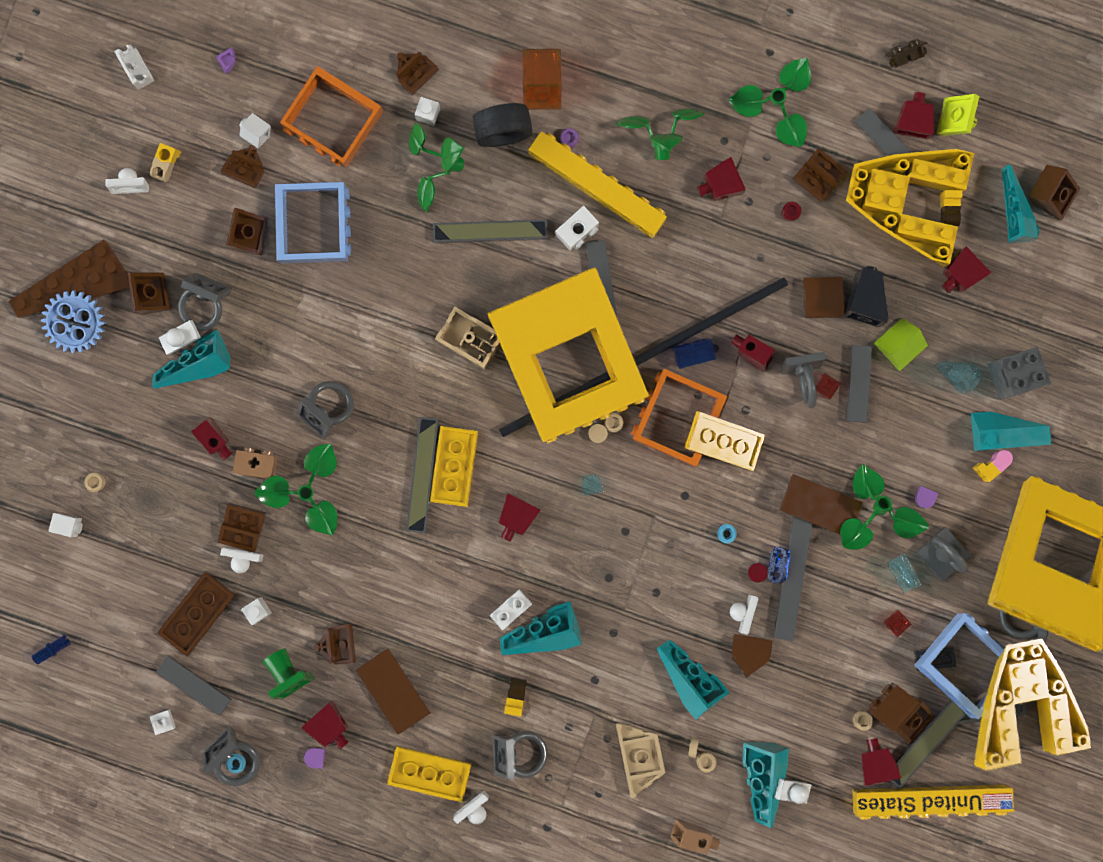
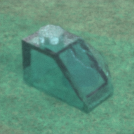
M942 361L935 365L960 394L972 391L983 378L980 374V369L974 364L971 365V363Z

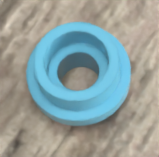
M730 524L720 526L717 531L718 539L723 543L733 542L737 535L736 529ZM725 530L730 532L729 537H724L723 532Z
M238 753L232 754L226 761V767L232 773L241 772L246 765L245 758ZM238 760L239 766H235L233 761Z

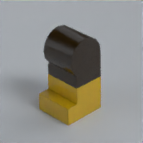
M945 190L940 194L941 223L960 226L962 190Z
M511 678L504 714L521 717L527 680Z

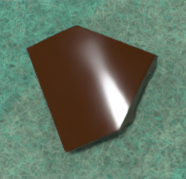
M421 52L416 54L397 53L398 71L396 76L398 77V82L413 96L439 71V68L426 55H422Z
M249 145V148L239 151L232 150V155H229L221 169V174L256 189L264 174L263 165L256 147Z
M352 624L334 625L326 629L325 634L314 645L313 649L316 652H320L330 664L355 663L356 656Z
M739 634L733 635L731 650L733 657L731 659L737 663L746 678L770 661L772 640Z

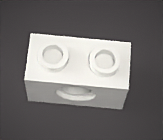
M583 206L555 231V235L570 251L574 248L577 250L584 244L583 240L588 235L592 237L599 230L597 228L599 222ZM581 226L584 231L581 234H576L573 228Z
M519 589L492 612L490 617L504 630L529 608L532 602Z

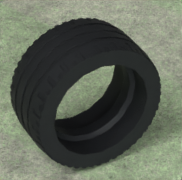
M505 103L491 106L475 113L473 116L476 140L478 145L482 147L510 145L523 141L532 135L529 110L527 105L523 103Z

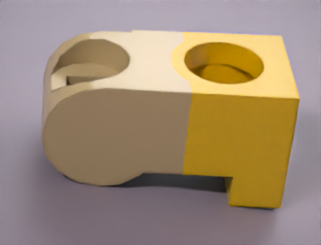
M160 143L152 162L150 176L167 182L171 176L176 159L179 158L182 151Z

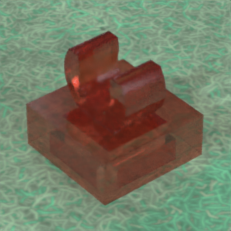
M824 373L816 384V391L830 400L841 383Z
M896 610L883 622L896 637H899L912 625L899 610Z

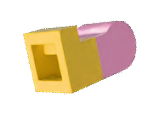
M1007 450L996 451L992 455L991 460L986 464L983 462L977 463L973 469L984 482H991L1012 463L1013 456Z

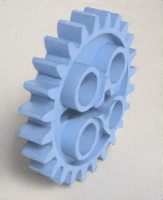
M76 290L72 291L71 295L68 291H64L63 296L56 294L57 300L55 298L50 299L52 305L45 304L48 311L42 312L46 316L45 319H41V322L46 323V326L42 327V329L48 330L45 337H52L50 343L57 342L56 348L63 346L64 352L68 351L69 348L71 353L76 352V349L79 352H83L84 347L87 350L91 349L90 343L97 345L95 338L102 339V336L98 333L105 332V329L101 328V325L106 324L105 321H101L105 314H99L102 307L96 308L95 305L98 301L91 302V295L84 298V292H80L77 296ZM65 304L68 305L71 309L69 315L65 314L63 311V307ZM84 310L89 313L87 321L82 318ZM59 315L65 319L74 318L75 322L90 325V328H87L86 326H83L81 324L73 325V322L58 319L57 316ZM59 323L64 324V326H65V332H64V333H62V332L59 331V329H58ZM78 329L84 332L82 339L77 336Z

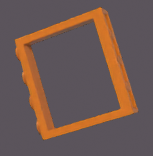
M317 66L280 121V124L286 134L290 136L296 135L299 137V141L307 147L309 144L315 147V152L323 157L326 154L335 165L347 167L383 113V109L379 104ZM320 81L372 113L343 157L292 125Z
M663 369L662 372L658 371L654 382L657 383L654 390L650 389L648 393L649 396L646 398V400H649L647 407L643 406L638 417L641 418L639 425L635 424L631 435H634L632 440L693 467H697L702 454L693 452L690 458L642 437L641 434L666 377L716 398L710 412V416L716 418L719 417L727 396Z

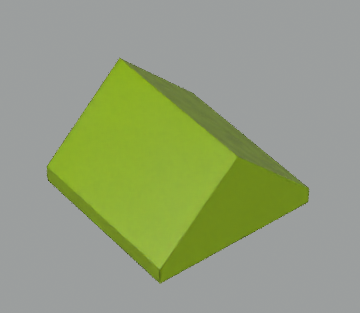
M901 318L874 342L876 347L898 371H901L928 346L921 330L904 318Z

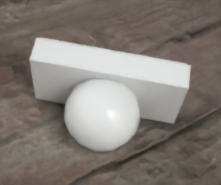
M131 168L122 169L118 174V179H106L105 186L111 194L149 192V185L145 178H137L136 172Z
M189 320L177 328L170 329L166 334L159 337V340L166 355H170L201 337L193 320Z
M228 547L221 549L220 555L233 557L231 568L238 574L244 573L249 569L250 561L262 562L263 560L261 553Z
M749 595L746 604L737 602L730 608L731 617L735 621H741L740 633L749 634L759 599L756 596Z
M779 778L775 798L792 801L797 804H807L811 784Z
M482 791L454 813L453 819L457 824L466 817L473 824H480L486 819V810L481 806L489 798L486 791Z

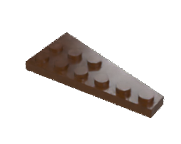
M103 239L9 300L8 303L18 318H24L47 311L48 309L45 307V304L52 305L50 299L55 298L57 300L56 294L63 296L64 291H68L71 295V292L76 290L77 296L80 292H84V298L91 295L92 300L107 294L130 289L128 273L108 242Z

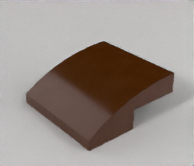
M818 148L792 179L822 203L848 171Z
M812 277L803 279L805 318L844 317L842 277Z
M228 503L224 522L220 528L218 543L255 552L266 512Z

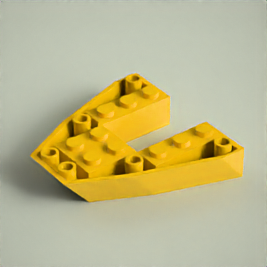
M959 149L894 154L856 163L853 167L846 201L881 230L944 268L951 262L958 227L902 214L908 185L910 183L941 191L962 190L963 193L967 189L974 153Z
M1042 639L1007 645L996 661L984 701L974 766L987 771L1021 763L1014 704L1037 700L1043 751L1054 755H1061L1091 748L1087 724L1062 670Z

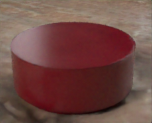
M793 201L786 203L781 212L783 218L790 222L797 220L801 215L800 205Z
M754 563L748 568L747 574L750 580L759 583L766 579L768 572L763 564Z

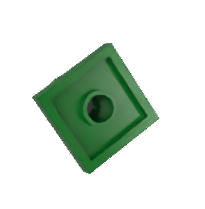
M286 648L274 652L262 662L278 683V686L268 691L271 699L283 700L315 679L311 672H296Z

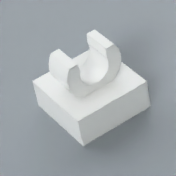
M170 710L150 716L155 735L176 728Z

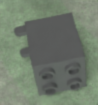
M1038 347L987 364L1000 400L1051 384Z

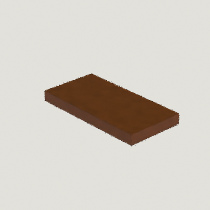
M792 474L779 510L840 535L841 527L846 520L857 519L863 502Z
M204 572L157 634L188 657L236 594L208 572Z
M389 648L356 669L357 674L397 735L431 713Z

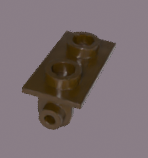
M915 39L909 41L907 46L891 48V52L886 53L885 56L891 57V60H889L890 66L897 68L908 63V55L910 61L923 58L927 54V49L923 45L927 44V42Z

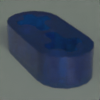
M776 547L771 551L768 579L772 583L781 584L787 579L790 552L786 548ZM777 554H784V557L779 558ZM774 573H781V576L776 577Z

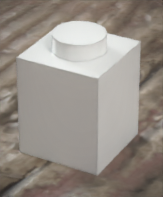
M420 97L415 112L416 120L435 127L440 112L439 103Z
M253 113L248 118L245 117L239 125L240 136L256 148H259L270 137L271 126Z
M53 513L48 532L68 537H77L82 530V518L63 513Z
M262 597L257 598L241 609L251 626L272 614Z

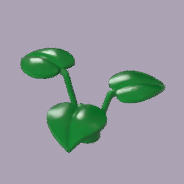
M808 58L794 60L781 70L779 81L782 85L787 86L786 88H776L771 92V96L762 100V91L757 86L747 85L740 88L729 98L731 106L736 112L745 117H755L762 112L761 104L771 101L774 106L781 107L785 118L776 126L777 138L784 144L801 147L807 137L806 121L797 113L792 114L788 118L784 103L786 101V91L789 88L794 92H801L809 86L811 71Z
M688 108L673 111L672 116L675 119L671 133L653 135L648 124L650 119L644 116L634 115L625 117L616 122L615 126L619 125L630 129L646 127L652 147H655V159L667 160L670 158L672 148L683 139L681 135L674 133L677 122L681 119L686 121L704 116L705 113Z
M414 123L409 136L410 152L413 155H419L420 151L441 157V167L445 170L444 172L429 176L428 179L422 177L418 184L417 196L419 204L425 212L429 213V208L435 197V186L432 179L443 175H450L451 172H462L464 160L460 155L464 147L459 145L454 139L446 138L442 144L441 153L426 149L423 146L426 141L424 129L420 124Z
M323 444L308 452L304 459V467L313 473L308 484L301 485L298 491L288 490L289 483L283 477L272 476L267 478L255 490L256 497L262 503L272 508H282L288 505L290 501L288 494L298 495L303 501L309 500L314 507L310 508L306 513L305 520L308 527L319 533L333 535L337 527V511L334 505L326 500L321 501L317 505L312 499L314 491L311 487L316 474L320 477H327L335 471L337 461L333 446L331 444Z
M865 464L859 467L854 475L852 488L858 498L865 500L870 497L872 500H876L873 504L874 513L864 525L861 520L856 518L848 519L843 523L840 536L844 548L859 550L868 546L873 539V532L867 526L877 514L885 515L888 511L891 519L895 521L893 524L895 533L902 538H913L929 528L926 520L911 508H898L894 516L891 499L887 496H879L885 488L883 478Z

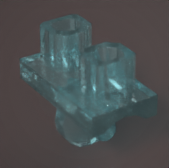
M904 553L887 562L904 594L921 585Z

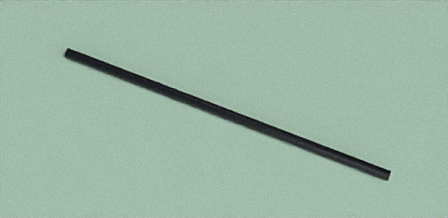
M783 277L633 357L636 366L788 286L786 279ZM608 371L556 398V403L610 380ZM530 413L500 428L499 431L504 438L532 423L533 419Z

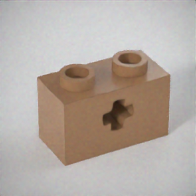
M243 447L242 451L236 450L232 473L261 478L275 476L278 457L273 456V452L262 450L261 454L254 453V449ZM256 459L260 463L256 466L252 465V461H256Z

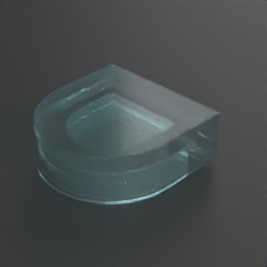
M588 475L583 479L582 488L584 496L603 492L601 481L596 475Z

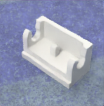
M127 45L128 49L126 51L117 49L114 52L130 81L139 90L155 80L137 48Z

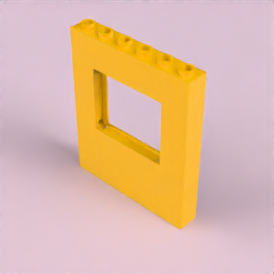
M592 267L487 313L543 442L551 443L557 440V436L563 433L564 435H569L575 432V428L582 426V428L593 424V420L598 418L600 420L606 419L611 416L610 413L616 410L617 412H622L628 409V405L635 403V405L640 404L649 396L596 267ZM591 331L610 380L556 403L536 354Z
M1031 476L1025 480L1020 491L987 604L1095 652L1103 650V507L1097 505L1092 500L1079 497L1076 493L1067 492L1057 485L1044 482L1039 477ZM1046 516L1101 540L1089 584L1034 561Z

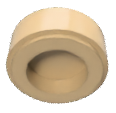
M611 413V416L604 420V426L609 432L615 433L623 427V419L619 414Z
M601 424L591 426L588 432L590 440L594 443H602L608 435L606 427Z
M90 473L86 476L84 485L91 492H99L105 487V478L99 473Z
M860 710L854 714L853 724L859 730L866 731L872 727L873 717L867 711Z
M691 738L689 757L696 758L698 738Z
M702 752L698 755L696 763L701 771L711 772L715 769L716 759L713 754Z

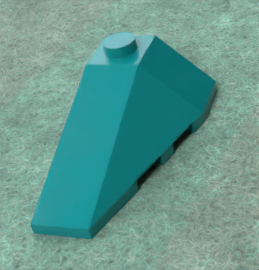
M1011 164L1006 165L1001 169L1009 244L1032 242L1038 238L1039 226L1036 225L1035 216Z
M215 330L196 341L198 345L190 351L185 349L182 352L183 355L178 360H171L153 374L152 387L156 389L214 377L230 369V354L220 332Z
M991 411L971 413L974 451L1051 445L1049 425Z
M569 601L553 606L543 616L539 618L536 616L531 619L532 622L524 627L519 626L500 638L501 654L512 655L559 651L581 645L580 628L572 603Z
M671 640L657 648L683 705L695 720L730 693L717 676L713 673L711 675L702 669L703 665L699 662L697 664L689 659L688 653Z
M744 742L743 766L747 768L749 778L746 780L747 785L751 787L752 797L750 800L755 822L772 828L780 801L775 798L779 778L785 779L789 748L774 742Z

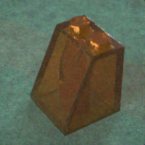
M523 49V104L527 105L528 110L561 109V49Z

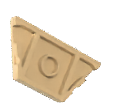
M616 723L630 797L632 799L644 788L650 786L654 780L665 774L658 734Z

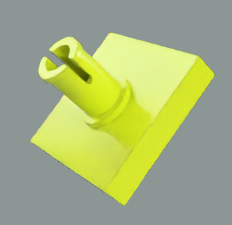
M969 94L945 97L936 134L948 136L971 133V130L976 126L974 122H977L975 113L979 96Z

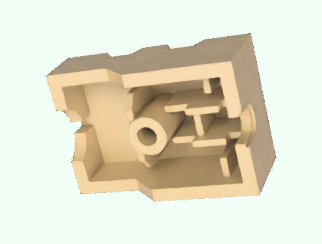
M457 307L453 308L446 324L435 338L437 342L483 370L486 369L500 346L493 328Z

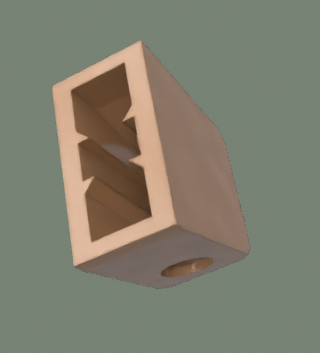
M676 819L670 838L679 848L707 854L709 849L718 850L720 839L713 837L706 828Z

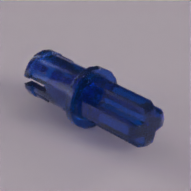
M63 634L60 638L52 643H47L46 647L33 654L32 659L38 665L51 656L55 657L59 651L71 645V642Z

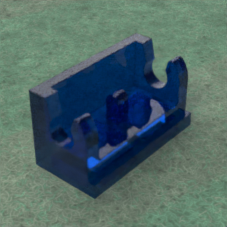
M709 337L672 347L676 365L679 369L716 359L712 339Z

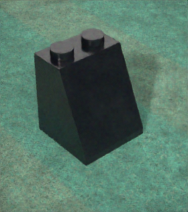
M866 266L855 273L844 309V317L879 328L888 323L889 319L883 274L877 271L876 267Z

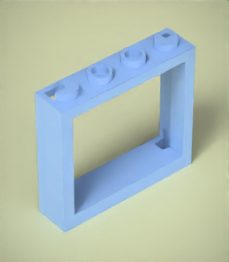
M344 182L275 184L276 254L279 263L348 261V256H351V245L348 244V237H351L350 225H347V218H350V207H347V199H350L349 188H346ZM338 190L340 252L288 254L286 192Z
M958 613L914 666L970 718L979 719L983 713L987 693L975 706L931 665V662L963 624L998 657L1004 651V646L999 641L993 640L989 636L990 633L984 627H979L971 615L968 613Z

